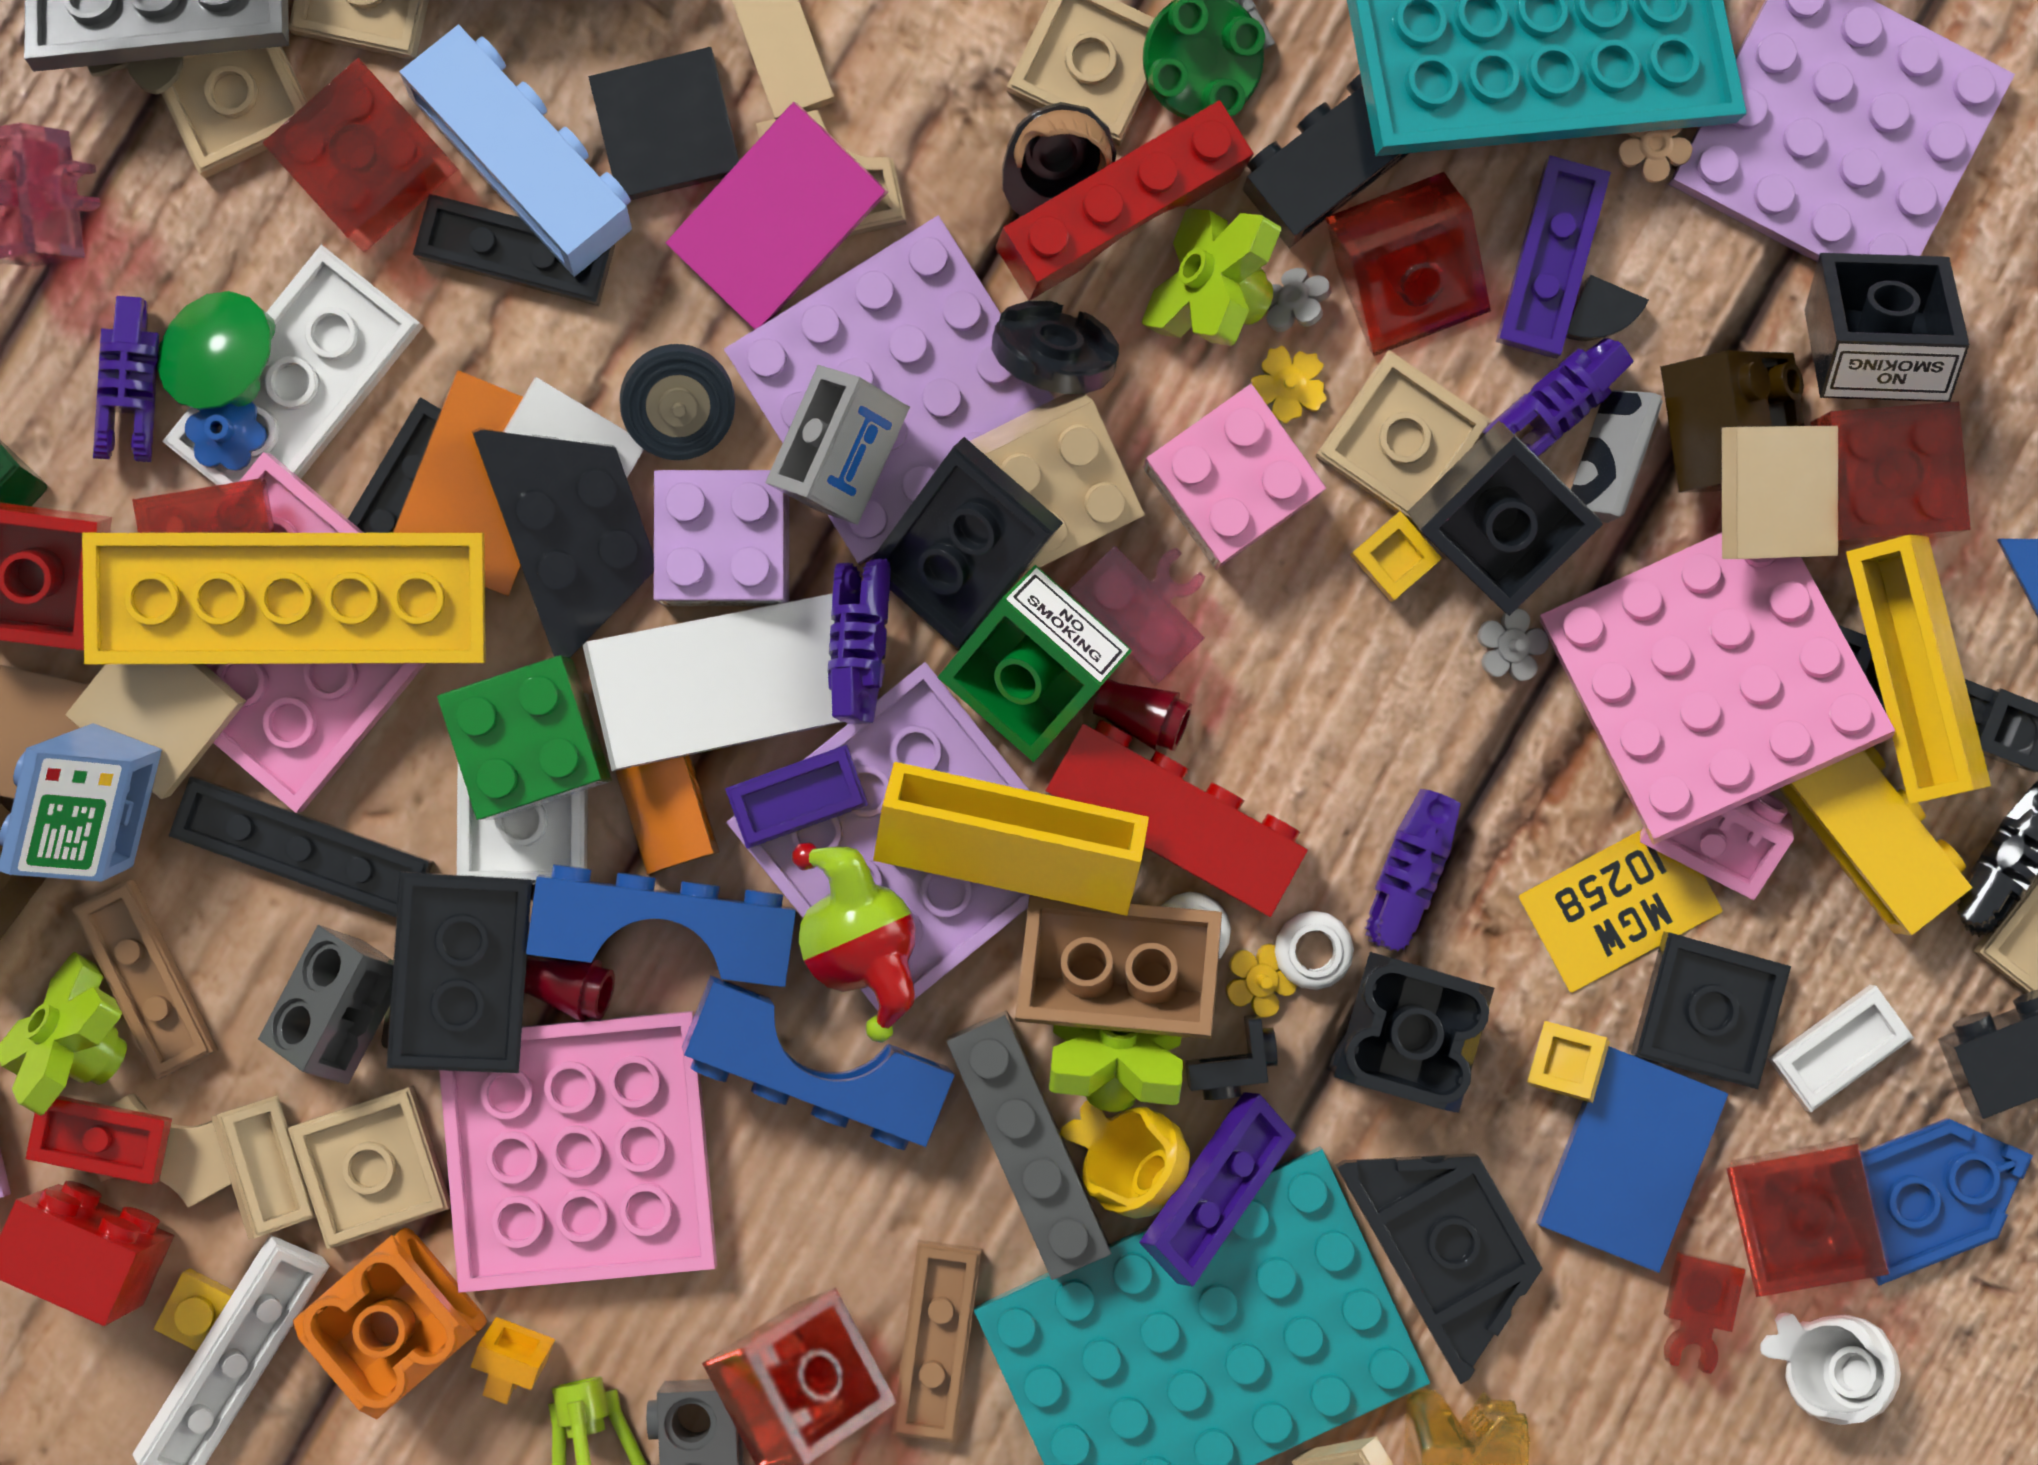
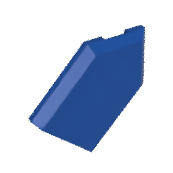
M1946 1118L1829 1165V1172L1866 1267L1875 1283L1880 1286L1998 1239L2008 1216L2005 1213L2019 1179L2024 1178L2033 1155Z

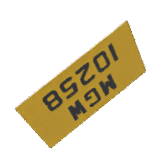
M1641 830L1523 892L1519 895V899L1569 992L1572 993L1660 946L1663 931L1681 935L1720 914L1723 911L1705 876L1641 843Z

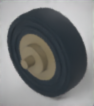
M668 344L646 352L629 368L620 389V412L627 432L640 447L663 459L688 460L709 452L727 434L734 418L735 395L726 370L712 355L694 346Z

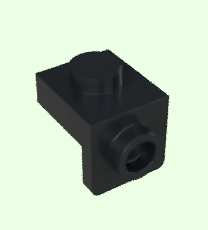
M1257 1014L1244 1016L1248 1053L1185 1060L1187 1084L1191 1091L1203 1090L1204 1100H1222L1242 1096V1085L1268 1083L1267 1067L1278 1066L1276 1039L1273 1027L1262 1029L1261 1017Z

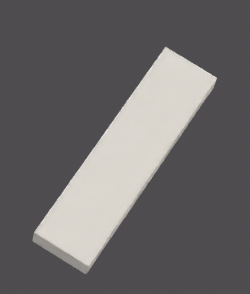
M269 1235L132 1455L137 1465H206L293 1326V1319L301 1313L330 1267L322 1256Z

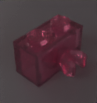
M20 122L0 126L1 264L34 267L85 258L79 211L90 212L100 206V198L79 196L77 182L85 174L96 173V166L92 163L72 159L69 131Z
M1114 546L1068 590V594L1132 649L1127 658L1156 687L1205 639L1171 603L1174 598H1185L1193 595L1203 584L1205 576L1199 572L1188 583L1178 584L1174 582L1169 575V568L1182 554L1178 548H1174L1162 556L1156 568V578L1150 582Z

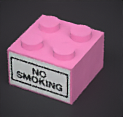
M1252 384L1245 387L1145 459L1143 466L1147 475L1216 570L1317 499L1326 489L1323 482Z

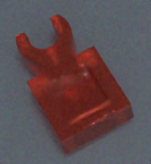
M1677 1251L1664 1315L1668 1318L1681 1321L1680 1328L1667 1338L1664 1346V1357L1670 1365L1679 1366L1682 1350L1687 1345L1698 1344L1701 1350L1698 1368L1708 1374L1714 1371L1718 1362V1350L1712 1340L1713 1330L1715 1328L1732 1332L1746 1271L1745 1268L1740 1265Z

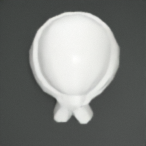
M1785 1312L1777 1315L1775 1322L1778 1334L1766 1335L1760 1344L1761 1354L1768 1358L1787 1360L1785 1378L1790 1394L1800 1408L1808 1415L1814 1416L1821 1421L1838 1425L1867 1422L1884 1412L1899 1388L1901 1372L1897 1353L1882 1329L1866 1319L1846 1314L1824 1316L1811 1322L1802 1321L1801 1323L1793 1314Z

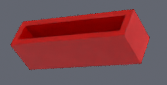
M1099 720L1095 729L1083 723L1045 792L1055 797L1149 817L1144 848L1263 915L1271 917L1308 852V849L1295 842L1300 831L1268 813L1262 823L1239 811L1245 800L1213 782L1210 783L1206 792L1183 780L1189 769L1158 751H1155L1150 761L1128 749L1133 738L1103 720Z

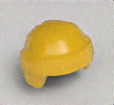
M1086 1100L1080 1107L1081 1120H1071L1062 1126L1060 1133L1066 1140L1088 1149L1083 1163L1082 1174L1085 1190L1110 1212L1134 1219L1156 1214L1162 1210L1169 1198L1182 1185L1189 1172L1190 1151L1179 1126L1163 1114L1147 1107H1135L1108 1118L1105 1117L1102 1110L1094 1107Z

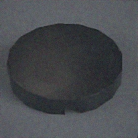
M1025 301L1009 306L1001 313L999 322H997L993 331L991 350L999 364L1017 379L1039 389L1061 394H1086L1104 388L1113 378L1119 356V344L1109 328L1093 315L1079 311L1077 318L1062 313L1064 305L1053 301Z

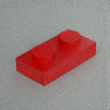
M58 1096L42 1116L34 1114L25 1159L152 1185L160 1181L172 1118Z

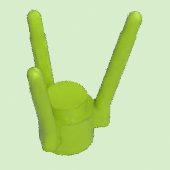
M601 1376L576 1380L551 1388L554 1402L549 1403L548 1407L552 1423V1465H566V1433L567 1438H573L576 1465H591L587 1435L605 1430L604 1417L607 1416L631 1465H648L621 1410L618 1389L605 1391Z

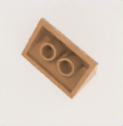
M1029 895L1015 1013L1016 1022L1211 1039L1217 991L1222 912L1130 904L1128 915L1125 916Z

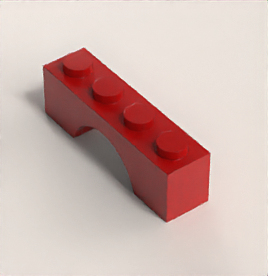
M1218 100L1004 226L998 239L996 250L1028 301L1083 270L1100 253L1146 222L1174 208L1181 206L1189 207L1238 178L1254 153L1222 102Z

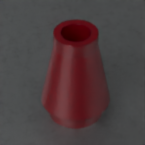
M1107 679L1097 694L1093 714L1107 719L1155 751H1158L1161 747L1175 751L1187 727L1192 704L1179 699L1180 692L1118 683Z
M527 955L525 994H529L581 1022L587 1020L588 1017L601 1019L605 1015L615 987V973L613 970L603 968L601 961L593 959L590 963Z

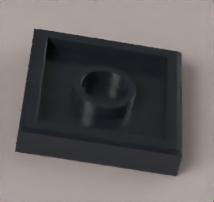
M712 47L588 76L612 176L624 188L630 200L722 179L740 161Z
M1663 931L1631 1054L1759 1089L1791 966Z

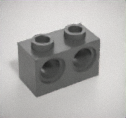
M317 925L258 1040L302 1072L348 1085L390 1006L393 960L362 939Z
M741 1378L664 1381L657 1392V1400H648L646 1414L648 1439L659 1440L660 1465H744ZM685 1404L700 1405L709 1414L710 1427L702 1432L687 1430L679 1421L678 1408Z

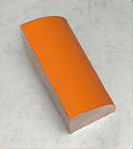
M690 755L615 771L647 875L720 853Z

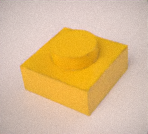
M1401 511L1350 554L1391 602L1397 599L1442 559Z
M1544 1021L1527 1082L1532 1087L1593 1103L1610 1041L1607 1037Z
M189 1268L182 1272L154 1330L197 1351L231 1298L234 1290Z

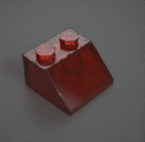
M1444 171L1325 217L1337 269L1373 356L1380 355L1388 350H1393L1491 312L1472 209Z

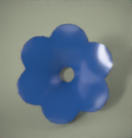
M253 401L241 407L229 403L221 408L200 410V412L191 415L187 419L185 434L195 443L194 456L200 464L211 468L222 464L227 469L233 471L242 470L248 466L251 460V452L262 448L267 439L265 427L256 421L257 407ZM222 424L221 432L217 433V427Z

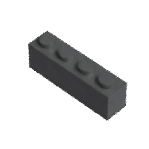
M1007 1011L949 1035L946 1042L1051 1280L1110 1255L1111 1249L1108 1239L1063 1137L1060 1135L1059 1128Z

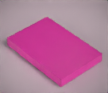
M792 102L665 243L748 324L756 329L771 320L889 191L798 103Z

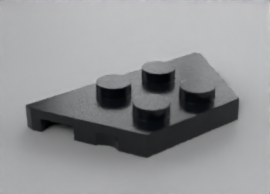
M487 428L475 429L472 431L553 655L554 657L562 655L570 658L654 572V554L616 447L609 444L586 441L577 442L562 440L556 437L494 431Z
M1475 1153L1353 1159L1342 1160L1335 1164L1460 1385L1468 1381L1475 1371L1473 1366L1493 1336L1496 1335L1498 1337L1512 1316V1308L1519 1297L1528 1292L1543 1269L1480 1157Z

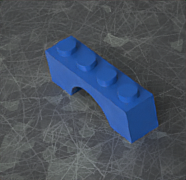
M553 864L551 876L538 875L536 878L526 950L527 955L591 963L603 943L622 927L645 919H664L688 927L703 939L716 960L721 979L779 987L786 986L796 910L792 907L782 906L783 894L745 890L744 901L718 898L720 886L681 881L680 893L654 890L655 877L617 873L616 884L590 881L592 869Z
M712 975L709 977L682 1045L684 1056L693 1059L690 1068L697 1073L722 1082L727 1081L730 1073L753 1081L754 1083L750 1091L760 1097L782 1105H787L790 1096L813 1104L811 1115L844 1128L847 1127L849 1119L873 1127L870 1137L900 1150H906L909 1141L924 1147L927 1146L955 1076L947 1066L891 1044H887L869 1062L852 1070L822 1072L808 1068L793 1059L779 1043L775 1029L774 1004L769 997Z

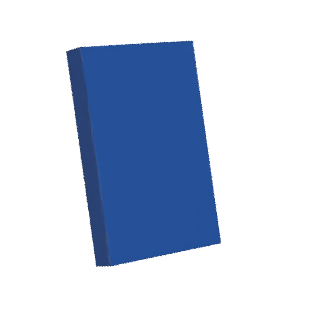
M1609 1046L1593 1103L1583 1101L1536 1223L1659 1273L1728 1093Z

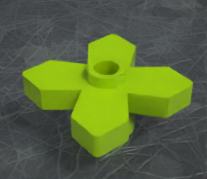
M1187 209L1173 241L1180 262L1179 271L1154 289L1142 318V325L1160 335L1181 338L1192 327L1194 334L1211 343L1234 345L1243 324L1252 325L1259 321L1271 305L1273 285L1266 278V274L1261 267L1269 262L1281 232V227L1262 215L1240 213L1228 225L1226 219L1210 210Z
M73 952L51 978L44 1003L37 1007L30 1017L18 1020L0 1042L1 1066L17 1075L12 1087L17 1103L40 1116L48 1110L66 1087L68 1077L79 1083L91 1081L96 1085L104 1084L117 1072L127 1051L126 1041L118 1037V1031L114 1027L121 1018L122 1011L115 998L99 990L103 976L97 965L76 952Z
M1053 1025V1033L1066 1042L1056 1045L1052 1049L1049 1090L1051 1092L1086 1096L1089 1103L1094 1107L1108 1112L1126 1110L1134 1104L1136 1099L1140 1102L1177 1105L1179 1103L1182 1087L1183 1060L1169 1052V1050L1180 1046L1182 1037Z

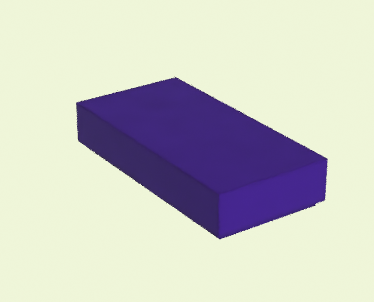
M848 745L832 749L725 788L746 849L869 806Z

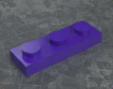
M1551 155L1546 159L1498 331L1497 343L1555 359L1561 355L1611 172Z
M1243 1092L1190 1168L1185 1181L1169 1198L1139 1242L1177 1284L1191 1287L1195 1285L1296 1137V1134L1261 1094Z

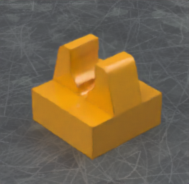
M495 1317L478 1344L471 1364V1368L488 1374L482 1396L507 1405L513 1388L516 1389L518 1386L531 1390L548 1362L555 1339Z

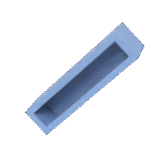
M458 24L399 71L408 95L575 277L632 230L627 205L631 203V200L624 188L611 174L605 172L599 177L585 162L589 154L572 131L567 127L557 131L543 116L547 113L546 106L527 83L522 81L519 85L515 86L502 72L506 68V64L491 43L482 36L474 41Z

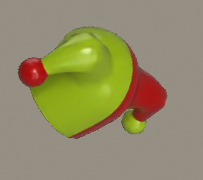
M810 842L798 844L792 853L793 863L800 870L819 868L829 879L830 894L807 909L800 923L799 945L803 961L812 975L827 988L841 992L866 987L871 988L879 1003V1010L877 1015L866 1022V1033L872 1041L883 1043L893 1035V1025L914 1004L915 993L908 966V960L915 947L916 927L912 913L905 901L894 891L874 883L871 872L857 849L850 847L816 848Z

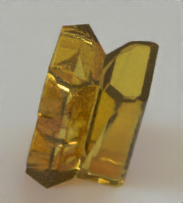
M1419 1388L1408 1394L1403 1465H1528L1530 1437L1528 1434L1527 1417L1525 1413H1517L1514 1400L1493 1399L1483 1391L1459 1423L1444 1398L1437 1391Z

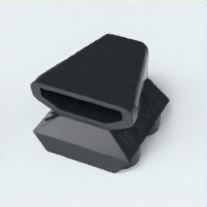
M1369 952L1347 1032L1333 1053L1328 1070L1335 1073L1334 1077L1359 1086L1438 1109L1459 1113L1464 1094L1471 1082L1472 1066L1482 1031L1488 1022L1489 1006L1495 988L1427 967Z

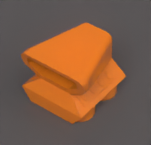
M405 1227L394 1236L391 1235L301 1312L293 1319V1324L300 1342L355 1407L377 1420L475 1336L487 1324V1319L466 1292L458 1293L457 1281L413 1230Z

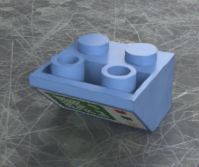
M94 723L27 747L14 770L13 781L17 786L11 813L6 817L0 830V845L3 847L0 857V871L9 875L102 882L133 867L162 749Z

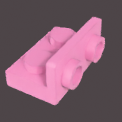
M1770 794L1763 795L1654 845L1644 827L1640 832L1641 843L1752 900H1755L1794 840L1792 816L1788 813L1787 807Z

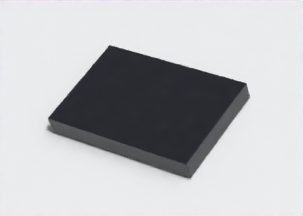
M963 437L953 446L871 560L887 559V562H890V591L960 650L999 601L1013 588L1063 522L968 439Z
M399 871L386 1059L387 1068L519 1073L532 879Z

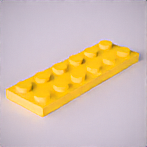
M82 533L84 664L486 663L484 533Z

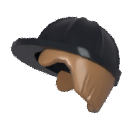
M1059 102L1033 110L1017 125L1007 145L1002 165V190L1012 209L1023 216L1115 162L1117 153L1108 125L1090 108Z

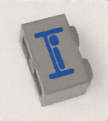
M817 365L765 483L816 511L858 525L910 407L861 377Z

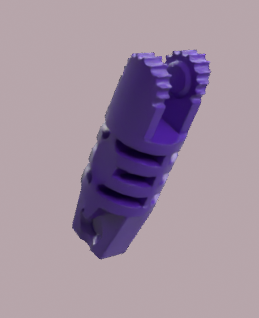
M116 296L113 329L101 328L93 459L109 460L115 447V413L118 412L135 414L134 432L131 440L135 461H152L159 333L147 332L148 304L141 297Z
M1603 338L1586 352L1579 348L1558 364V368L1551 370L1536 383L1528 394H1524L1484 428L1482 432L1485 435L1500 421L1515 435L1516 432L1530 424L1533 429L1521 441L1539 457L1556 443L1563 433L1571 430L1589 414L1592 408H1596L1612 393L1609 386L1634 361L1622 343L1609 338Z
M874 559L866 562V566L863 567V581H861L860 571L857 570V566H854L853 563L836 564L834 570L831 620L834 621V624L830 626L829 655L831 660L828 661L827 669L828 685L832 693V717L847 724L873 723L875 718L879 688L882 687L885 673V664L882 663V660L886 657L887 629L885 624L888 623L891 576L890 562H887V559Z
M1420 789L1396 830L1393 838L1394 841L1388 851L1386 862L1383 864L1381 875L1374 888L1377 893L1369 911L1370 918L1366 920L1367 926L1364 927L1366 929L1365 935L1369 937L1368 941L1374 942V945H1381L1392 951L1393 949L1398 952L1399 949L1404 950L1405 946L1409 945V941L1413 939L1412 933L1416 932L1424 909L1428 910L1430 906V900L1437 888L1438 879L1442 875L1443 866L1451 851L1461 803L1453 798L1431 790Z

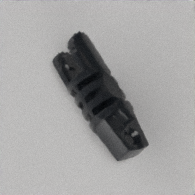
M2038 781L2032 785L2004 817L1970 871L1973 877L1969 884L1973 888L1965 893L1962 898H1959L1960 903L1957 904L1959 908L1957 912L1961 915L1960 918L1962 923L1965 924L1966 931L1969 930L1972 936L1977 934L1980 938L1981 935L1987 937L1988 933H1994L1993 930L1999 927L1998 922L2003 921L2015 900L2022 901L2038 876Z

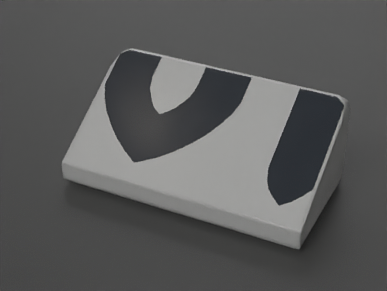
M1612 390V393L1599 406L1571 491L1602 522L1610 523L1623 516L1626 511L1663 403L1661 395L1651 392Z

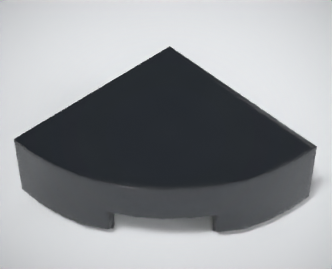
M1590 275L1586 279L1575 304L1566 338L1577 341H1591L1612 336L1636 320L1646 307L1649 299Z

